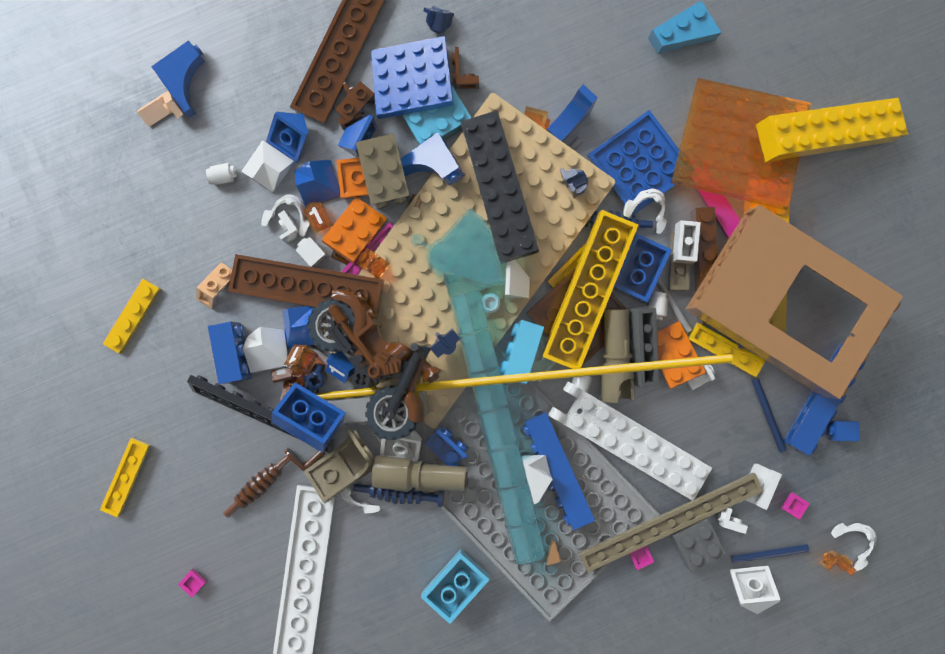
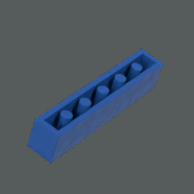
M839 344L830 362H833L843 344ZM866 361L861 364L858 370H861L864 367ZM856 378L854 380H851L850 384L848 385V388L855 383ZM812 391L784 439V443L802 454L810 456L811 453H814L818 447L817 442L820 437L825 435L829 421L836 416V409L845 400L847 394L840 399L822 397Z
M543 412L525 420L526 425L523 426L526 436H531L534 442L531 444L534 454L546 455L552 477L549 487L551 491L555 490L558 497H555L559 509L563 507L566 513L563 515L567 527L571 525L573 530H576L595 521L547 413Z

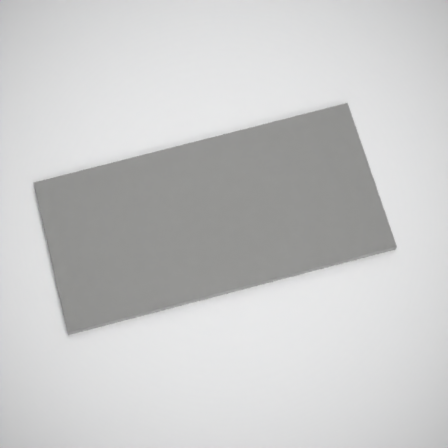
M496 345L473 378L502 376L499 370L502 361H506L508 355ZM527 381V384L516 382L466 387L436 428L433 429L424 422L416 425L415 431L422 438L418 463L423 461L424 464L446 465L424 444L440 426L442 428L447 427L454 434L452 438L457 442L461 440L468 447L467 458H463L457 465L468 468L469 485L466 492L445 491L441 508L535 608L551 622L612 563L610 562L587 572L579 552L660 516V514L586 437L548 415L552 407L560 409L533 381ZM352 384L347 390H354L358 388ZM543 412H546L595 519V521L576 530H573L571 525L567 527L563 515L566 513L563 507L559 509L555 497L558 496L555 490L551 491L548 486L540 501L534 504L521 456L535 455L531 444L534 442L531 436H526L523 426L526 425L525 420ZM390 419L385 425L388 427H392V419ZM367 424L363 425L370 432V434L381 444V438L378 437L379 435L374 434L371 431L372 428L368 427ZM439 490L434 492L425 491L428 494L439 495ZM551 539L556 540L561 561L546 565Z

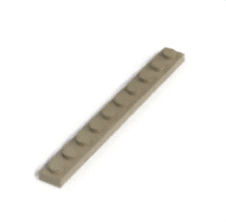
M755 473L748 474L579 552L580 558L586 571H593L763 492L757 475Z

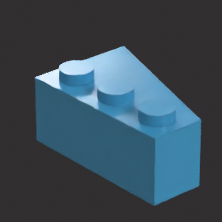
M699 1L653 29L648 39L659 54L681 49L685 46L716 41L722 32L703 2Z

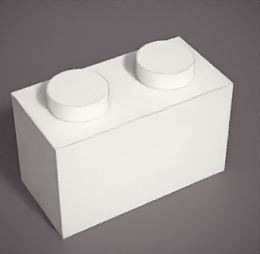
M681 220L676 223L672 262L688 264L697 262L701 222Z

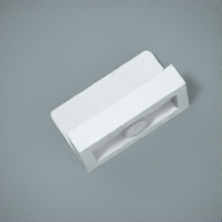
M755 463L750 474L755 473L757 475L763 492L746 499V501L767 510L782 474Z

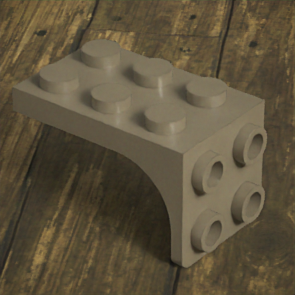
M395 134L356 142L371 205H376V208H383L389 206L388 202L395 201L396 204L407 202L410 193Z
M347 428L348 437L338 448L303 471L324 504L372 472L375 457L356 430L352 432L350 428Z

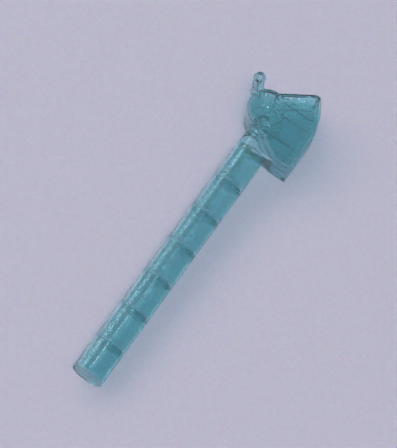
M468 209L441 238L432 242L431 245L423 241V237L418 233L412 235L411 245L414 248L421 247L427 251L426 265L435 276L442 277L445 280L469 379L501 376L480 290L506 283L491 229L473 209ZM503 384L472 386L471 389L515 564L524 565L537 562L546 555Z

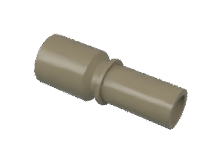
M629 309L604 310L605 353L602 354V357L605 358V362L601 366L631 364ZM634 372L601 375V400L609 403H618V398L635 400Z
M376 456L374 459L372 487L409 492L412 488H416L417 491L430 492L435 490L466 492L467 467L424 464L423 461L415 463L412 458Z

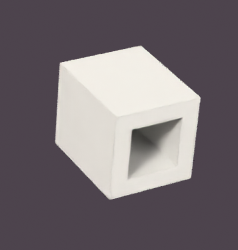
M310 237L302 239L297 245L296 251L311 267L316 268L328 257Z

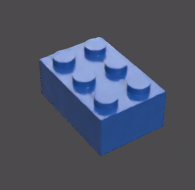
M636 233L613 290L640 303H647L672 249Z
M232 321L208 326L218 384L251 379L252 374L243 351L244 337L246 336L244 326H241V323Z
M295 382L272 412L271 422L323 453L343 424L346 412Z

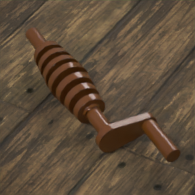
M287 448L284 451L286 455L276 464L270 463L268 468H263L261 472L256 473L255 477L252 476L249 482L245 483L244 488L240 489L239 494L234 496L235 502L223 514L229 518L237 509L246 508L248 503L251 504L254 502V499L264 495L267 492L266 489L272 486L271 483L277 480L276 477H280L282 474L281 469L290 461L294 462L304 471L319 461L325 455V452L317 451L303 463L291 449Z

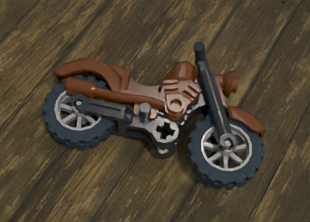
M333 290L332 297L334 299H327L325 302L318 303L319 306L314 307L312 315L308 317L310 321L307 324V329L310 331V339H313V343L322 350L343 352L346 355L347 359L356 369L352 382L359 389L374 388L379 382L383 383L394 377L400 379L397 386L384 387L371 395L370 401L366 404L367 412H365V417L368 419V427H371V431L379 435L378 437L381 439L398 440L407 437L416 429V425L424 422L425 419L423 400L419 393L415 391L421 378L423 383L429 382L431 384L440 377L438 374L442 371L437 367H432L426 361L431 351L429 347L432 345L386 342L379 333V329L383 325L377 320L378 315L376 311L369 307L366 302L367 298L361 291L356 293L348 290ZM384 403L387 408L380 410L382 404ZM404 410H406V418L403 417ZM380 414L386 416L384 421H382ZM396 417L404 422L399 427H397ZM390 419H392L393 428L385 425Z

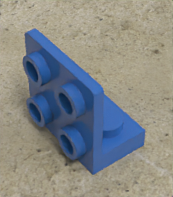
M440 426L424 444L446 465L457 466L463 458H467L468 447L461 440L457 442L452 438L454 434L447 427L442 428Z

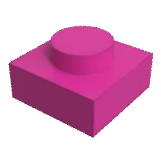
M791 492L781 509L800 520L810 503Z
M647 546L629 553L636 570L654 563Z
M192 569L178 585L192 598L207 581L195 569Z

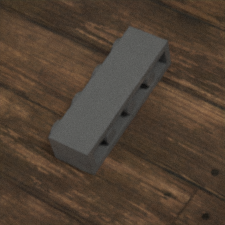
M648 306L627 308L629 309L630 353H632L630 362L658 361L656 308ZM658 370L634 372V384L641 388L659 385Z

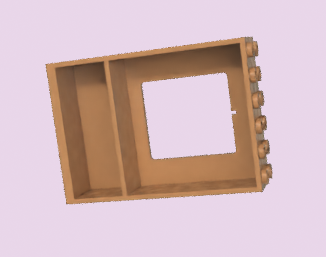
M758 205L745 212L685 310L822 397L840 399L846 395L851 380L857 377L861 364L868 359L872 346L878 343L880 333L889 325L890 317L900 307V301L903 296L768 209ZM803 266L808 267L866 305L864 312L851 331V334L854 336H848L833 362L826 360L769 323L770 318Z

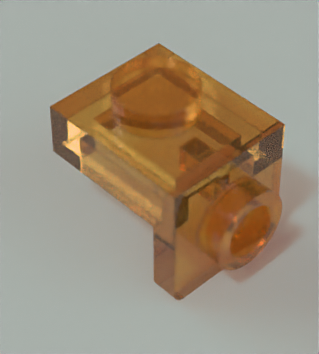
M368 248L359 256V261L356 263L378 279L382 277L390 265L386 260Z
M832 550L825 553L821 559L822 561L819 563L821 567L828 571L835 564L849 575L856 571L851 565L853 562L844 554L841 556Z

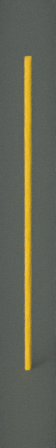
M732 354L440 381L431 384L419 383L415 391L733 363ZM384 387L316 393V395L324 400L371 396L377 390Z

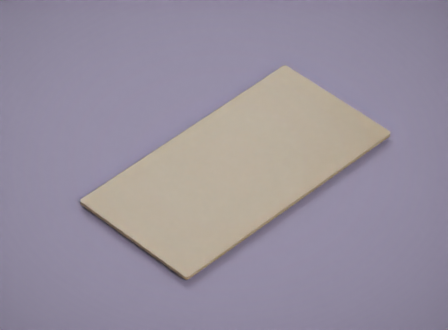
M495 93L489 95L474 117L498 110L539 248V253L516 259V262L530 278L529 298L505 299L507 262L501 264L499 261L463 132L450 150L465 176L457 183L449 186L441 176L432 173L358 274L384 280L377 320L383 325L379 329V333L386 342L433 345L437 338L435 336L436 332L446 334L451 329L461 338L456 343L455 351L450 355L443 354L437 358L432 350L430 351L426 361L432 367L442 370L438 374L440 377L434 382L472 379L615 184V180ZM564 168L565 171L572 168L583 170L589 181L585 193L573 198L565 187L560 169ZM420 196V199L422 201L420 207H414L418 197ZM489 293L497 295L500 299V307L493 313L484 311L481 306L482 298ZM394 377L383 383L379 382L376 387L397 386L400 379ZM466 387L426 391L429 412L425 415L424 423L433 429L436 428Z

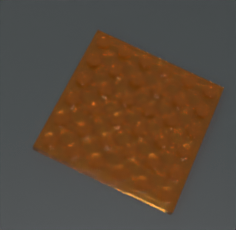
M697 78L671 183L787 210L791 201L800 157L765 162L756 124L772 115L810 110L812 103Z

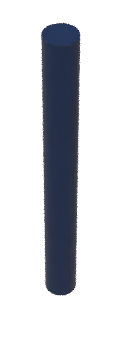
M759 378L754 379L752 384L779 452H784L787 449Z
M805 544L731 556V561L734 564L809 552V546Z

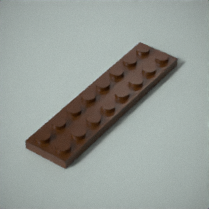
M386 0L341 1L290 105L292 110L324 125L326 124L344 87L342 83L347 81Z
M235 254L228 292L317 307L319 306L318 303L334 299L332 297L333 290H348L356 293L361 291L367 298L366 302L369 307H372L378 315L384 280Z

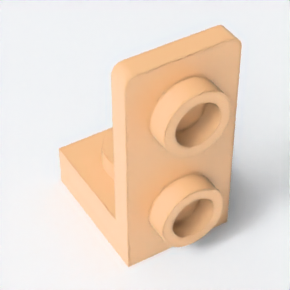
M169 91L137 110L138 115L149 127L169 114L173 113L176 118L184 115Z
M220 263L197 287L196 299L210 309H213L217 304L218 294L230 282L232 269Z

